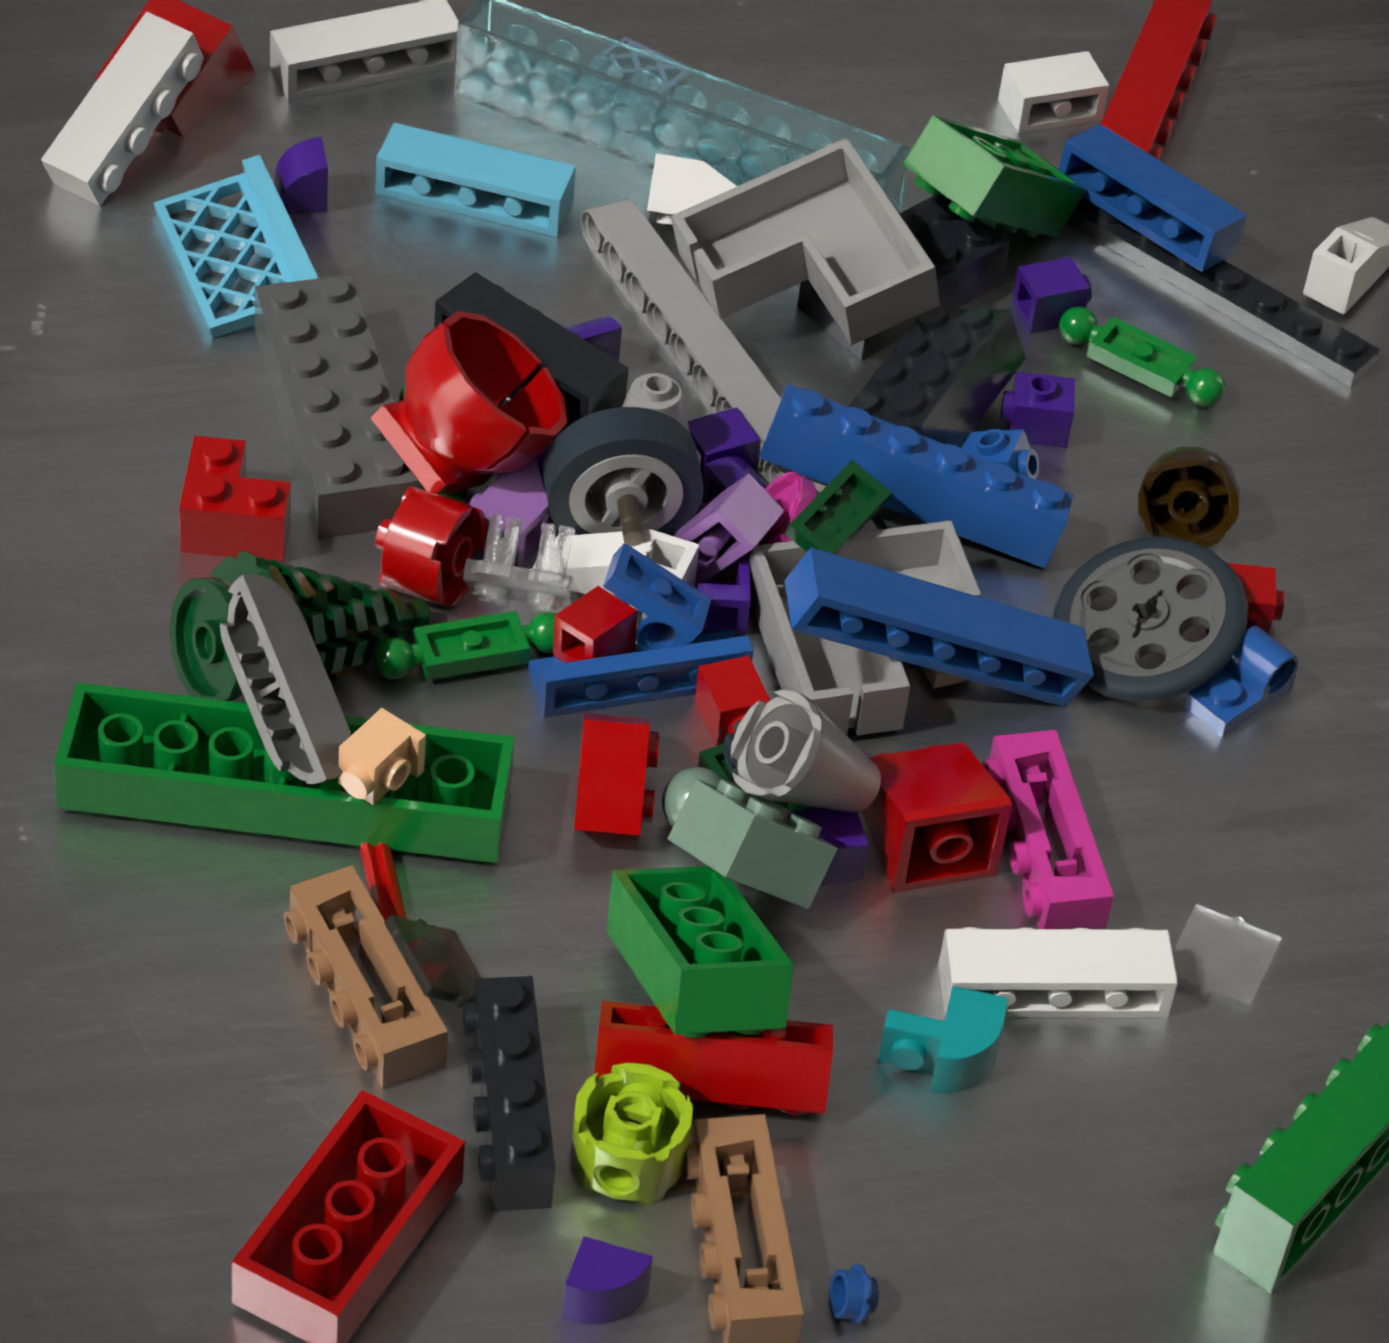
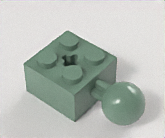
M690 767L681 770L668 781L663 791V813L668 823L673 827L667 838L669 841L726 878L804 908H810L838 849L819 837L822 830L821 826L804 817L791 814L792 809L781 802L765 799L759 800L750 797V794L746 793L739 785L723 779L716 772L704 767Z

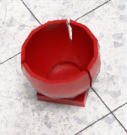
M456 311L425 335L407 361L404 400L382 405L371 417V420L426 491L438 495H446L450 492L484 485L495 473L516 472L541 455L568 423L564 396L547 367L542 368L526 387L502 406L504 400L521 386L543 362L515 334L484 315Z

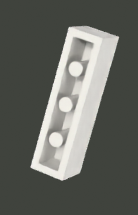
M425 0L270 31V68L288 101L462 66L464 29L447 0Z
M146 11L42 157L41 161L53 184L98 206L102 205L109 193L114 192L120 186L128 166L135 156L140 155L146 149L154 129L162 118H166L172 112L178 95L188 81H192L201 69L204 57L192 32Z
M974 927L945 929L938 963L945 1018L952 986L1009 998L1005 1018H1168L1177 987L1168 930H1145L1142 928H1131L1128 930H1094L1088 928L1033 929L1028 927L1019 929H978Z

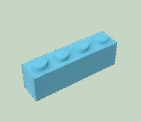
M394 122L376 156L375 194L558 237L573 203L576 166Z

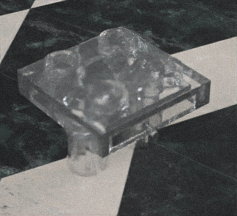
M501 515L489 516L490 523L483 560L467 559L463 580L471 593L479 597V603L509 608L510 600L526 602L527 605L531 606L530 611L535 613L545 611L558 613L562 608L564 609L576 601L578 588L573 577L566 575L575 529L560 525L557 545L554 547L557 530L555 524H541L542 531L535 569H527L514 566L523 521L508 517L505 535L502 538L505 519Z

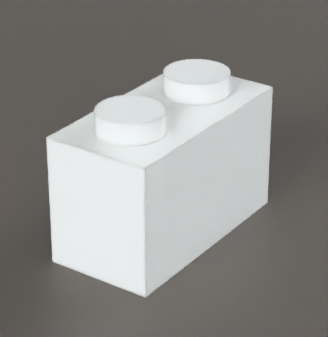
M1089 51L1004 64L998 100L1017 133L1022 134L1102 121L1109 84Z

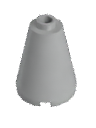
M782 689L773 692L779 695L778 697L767 703L759 700L750 707L739 723L731 744V757L737 760L738 775L733 773L734 780L746 793L759 799L849 813L863 811L874 801L881 783L878 767L812 700L799 692Z

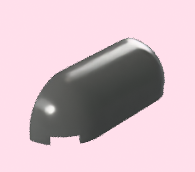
M243 574L233 582L228 592L232 593V597L228 606L227 622L220 623V633L225 651L264 747L278 770H287L296 778L305 781L306 784H317L333 780L343 773L339 767V746L351 736V733L306 621L291 596L276 582L258 574Z

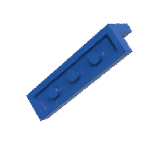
M729 630L698 635L691 643L680 646L643 651L636 644V650L632 653L566 663L556 656L529 660L528 672L543 718L695 695L699 666L748 655L752 661L754 650L748 635L735 637L734 631Z

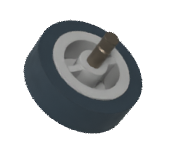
M618 407L589 414L569 425L555 438L545 455L543 463V478L550 516L555 526L564 536L622 531L623 540L629 546H637L644 541L643 530L645 529L674 536L679 529L695 516L703 498V479L692 436L677 420L652 409Z

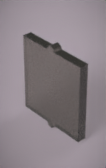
M390 915L384 924L424 996L453 1002L459 1008L465 1002H473L475 979L482 977L455 930L427 924L423 919L414 921Z

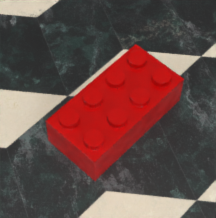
M361 1090L232 1260V1303L308 1343H348L463 1183L465 1141Z

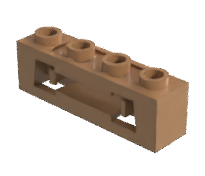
M351 865L291 885L290 910L284 912L287 932L294 944L302 943L305 948L308 968L314 982L318 986L325 984L330 994V1005L336 1022L341 1028L348 1026L354 1037L355 1054L361 1067L365 1071L372 1069L382 1089L445 1067L448 1030L354 866ZM353 932L359 941L358 956L386 1004L380 1007L382 1012L381 1020L374 1010L375 996L347 948L354 945Z
M766 1115L695 1119L693 1140L686 1151L687 1162L684 1167V1174L686 1180L695 1179L697 1193H692L691 1212L694 1228H704L706 1243L700 1244L703 1279H713L715 1293L709 1295L711 1328L713 1331L722 1330L724 1343H799L804 1313ZM749 1174L751 1194L748 1202V1213L759 1268L745 1269L744 1288H740L739 1272L742 1255L731 1197L746 1196Z

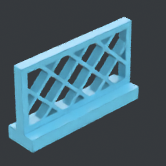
M260 154L242 160L244 173L153 202L159 221L212 339L255 325V286L318 278ZM239 192L243 196L235 208L218 204L221 198ZM184 210L197 212L190 223L170 218V215ZM209 216L226 220L220 231L202 226ZM239 223L256 227L250 239L232 235ZM193 239L211 243L204 254L186 250ZM223 247L241 251L234 262L216 258ZM254 254L271 259L264 271L246 266ZM207 270L225 274L218 286L200 282ZM237 278L256 282L248 294L230 290ZM222 301L240 306L235 313L218 319L214 316V312Z

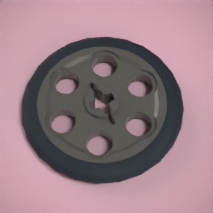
M1145 537L1110 547L1096 554L1079 567L1064 585L1053 610V619L1084 627L1094 674L1085 685L1086 687L1104 696L1126 701H1157L1179 696L1201 686L1224 668L1237 651L1246 630L1248 602L1244 586L1233 568L1213 551L1192 541L1171 537ZM1155 569L1160 572V576L1153 583L1139 584L1133 581L1135 575L1141 570ZM1190 584H1201L1207 588L1206 592L1196 599L1188 600L1179 596L1180 591ZM1110 595L1117 599L1114 606L1108 610L1096 611L1090 608L1091 602L1099 596ZM1153 613H1158V619L1150 618ZM1140 618L1148 619L1146 623L1141 625ZM1192 626H1204L1210 630L1209 634L1200 641L1190 642L1182 638L1186 629ZM1103 637H1113L1119 641L1118 646L1108 653H1098L1091 649L1093 644ZM1156 652L1166 657L1160 666L1153 669H1145L1138 665L1141 657L1148 653Z

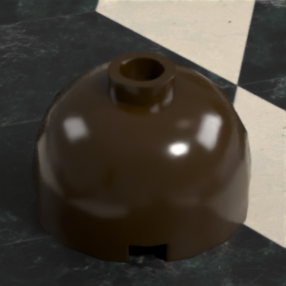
M1179 447L1163 453L1147 469L1139 487L1138 514L1146 531L1153 537L1155 533L1158 537H1171L1192 541L1207 548L1220 542L1233 523L1235 524L1239 515L1240 488L1231 466L1218 454L1201 447Z

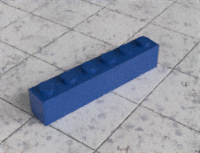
M788 383L759 455L760 459L827 485L853 460L892 492L884 507L925 523L951 520L957 535L1044 569L1066 526L1074 495L1062 490L1051 482L1030 478L1013 471L1007 465L989 462L966 453L958 446L940 443L918 434L909 427L896 426L873 417L860 408L847 407L822 397L814 390L798 388Z
M812 547L785 579L791 628L798 632L1066 707L1094 676L1084 627Z

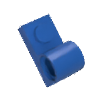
M625 542L613 555L603 587L613 593L620 601L630 604L642 612L636 629V642L643 651L689 644L703 630L711 598Z
M1253 626L1244 632L1237 651L1224 668L1203 685L1187 692L1184 707L1219 736L1224 737L1292 690L1299 659L1259 626Z

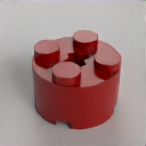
M409 487L405 491L401 504L392 520L384 519L376 534V548L383 550L379 577L380 585L438 605H457L469 591L478 572V568L470 566L474 550L484 552L487 535L484 512L479 508L472 507L470 504L416 487Z

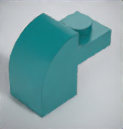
M952 986L945 1021L888 1009L878 1061L893 1064L906 1070L934 1073L930 1092L954 1093L974 1087L987 1077L994 1066L1009 998Z

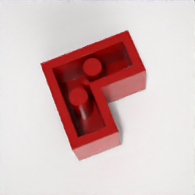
M194 435L179 506L180 552L227 557L239 556V551L260 555L268 560L284 562L291 526V482L246 478V440Z
M584 713L574 830L641 835L642 822H653L655 790L645 789L646 767L657 768L660 735L659 732L650 731L649 718Z

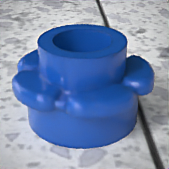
M854 1264L850 1270L838 1269L834 1272L830 1281L829 1305L831 1312L835 1318L850 1319L851 1324L863 1323L869 1313L875 1312L879 1302L877 1280L865 1274L866 1270L863 1265Z

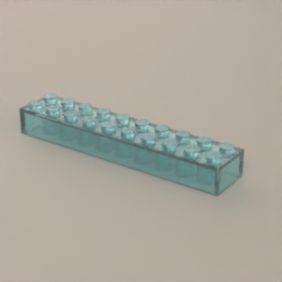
M477 0L458 22L454 95L456 97L650 169H654L656 154L701 160L736 186L847 138L897 212H900L906 167L903 163L909 153V147L505 0Z

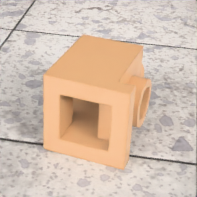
M381 708L339 746V767L343 773L338 777V784L343 786L353 797L364 799L374 805L389 790L395 791L401 787L409 773L418 778L424 772L426 734Z

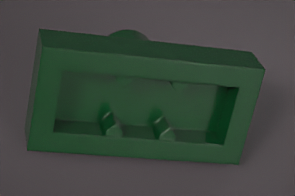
M851 460L789 524L785 535L806 552L812 547L837 555L885 505L892 492L855 461Z

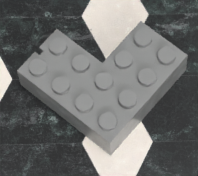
M847 138L671 216L679 255L697 283L700 282L702 292L719 319L809 280L849 343L853 345L940 305L935 266Z
M951 520L858 532L837 554L981 597V592ZM794 541L756 545L750 551L749 559L750 603L781 690L796 691L808 697L846 735L848 728H854L856 735L903 729L910 684L901 661L792 630L785 579L807 552Z

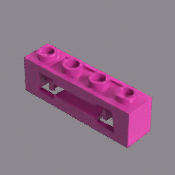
M1047 730L994 736L989 759H984L982 765L1007 793L1012 803L1006 831L1010 841L1009 859L1013 873L1021 874L1024 883L1023 901L1028 917H1035L1039 929L1088 928L1106 930L1114 894L1057 731ZM1043 793L1047 801L1044 816L1060 860L1055 861L1054 874L1050 865L1052 849L1037 805L1042 804Z

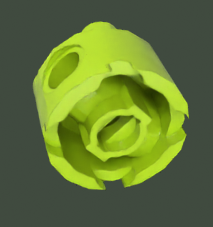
M622 1063L613 1065L609 1074H604L598 1078L597 1072L585 1081L576 1095L571 1145V1159L575 1167V1178L582 1187L593 1189L612 1199L654 1204L661 1201L665 1197L667 1190L677 1183L687 1162L686 1151L689 1147L693 1106L689 1096L686 1101L685 1096L679 1091L680 1083L671 1074L647 1064Z

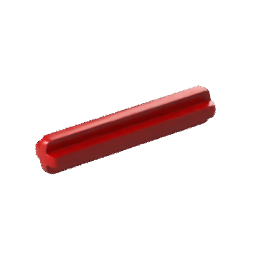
M365 842L361 844L360 851L370 896L402 952H408L412 949L413 945L391 848L382 842L377 846Z

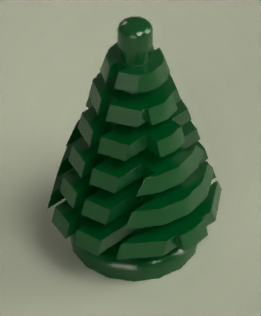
M239 551V556H227L209 574L212 577L191 578L179 589L172 605L169 633L171 655L178 678L189 696L247 703L225 651L220 633V623L227 622V611L232 597V593L228 592L230 586L225 582L233 584L243 574H258L271 579L281 586L300 609L329 679L335 680L349 673V667L363 665L371 661L387 638L398 637L405 640L407 632L414 631L415 627L429 625L431 622V609L428 603L422 599L404 601L399 594L390 590L374 589L370 585L358 581H347L338 576L320 574L312 569L293 567L286 562L268 560L260 555Z

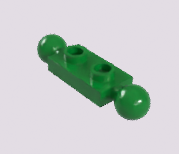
M1073 307L1068 309L1060 319L1059 330L1065 341L1072 345L1089 343L1086 357L1171 398L1180 387H1183L1187 390L1188 397L1193 403L1201 407H1211L1219 403L1225 394V380L1218 371L1211 368H1201L1194 371L1197 356L1114 316L1102 327L1098 325L1095 315L1089 309Z
M510 611L415 627L413 631V645L398 637L387 638L375 653L373 665L381 676L390 680L404 678L412 671L414 666L421 665L427 681L526 664L530 660V646H533L542 653H553L554 615L557 613L552 611L541 612L532 618L529 625L522 626L517 611Z

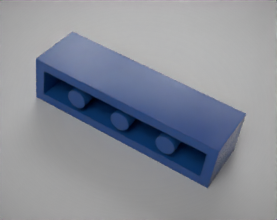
M1102 124L1066 140L1058 169L1087 189L1083 195L1085 199L1201 272L1235 254L1248 216L1247 214Z

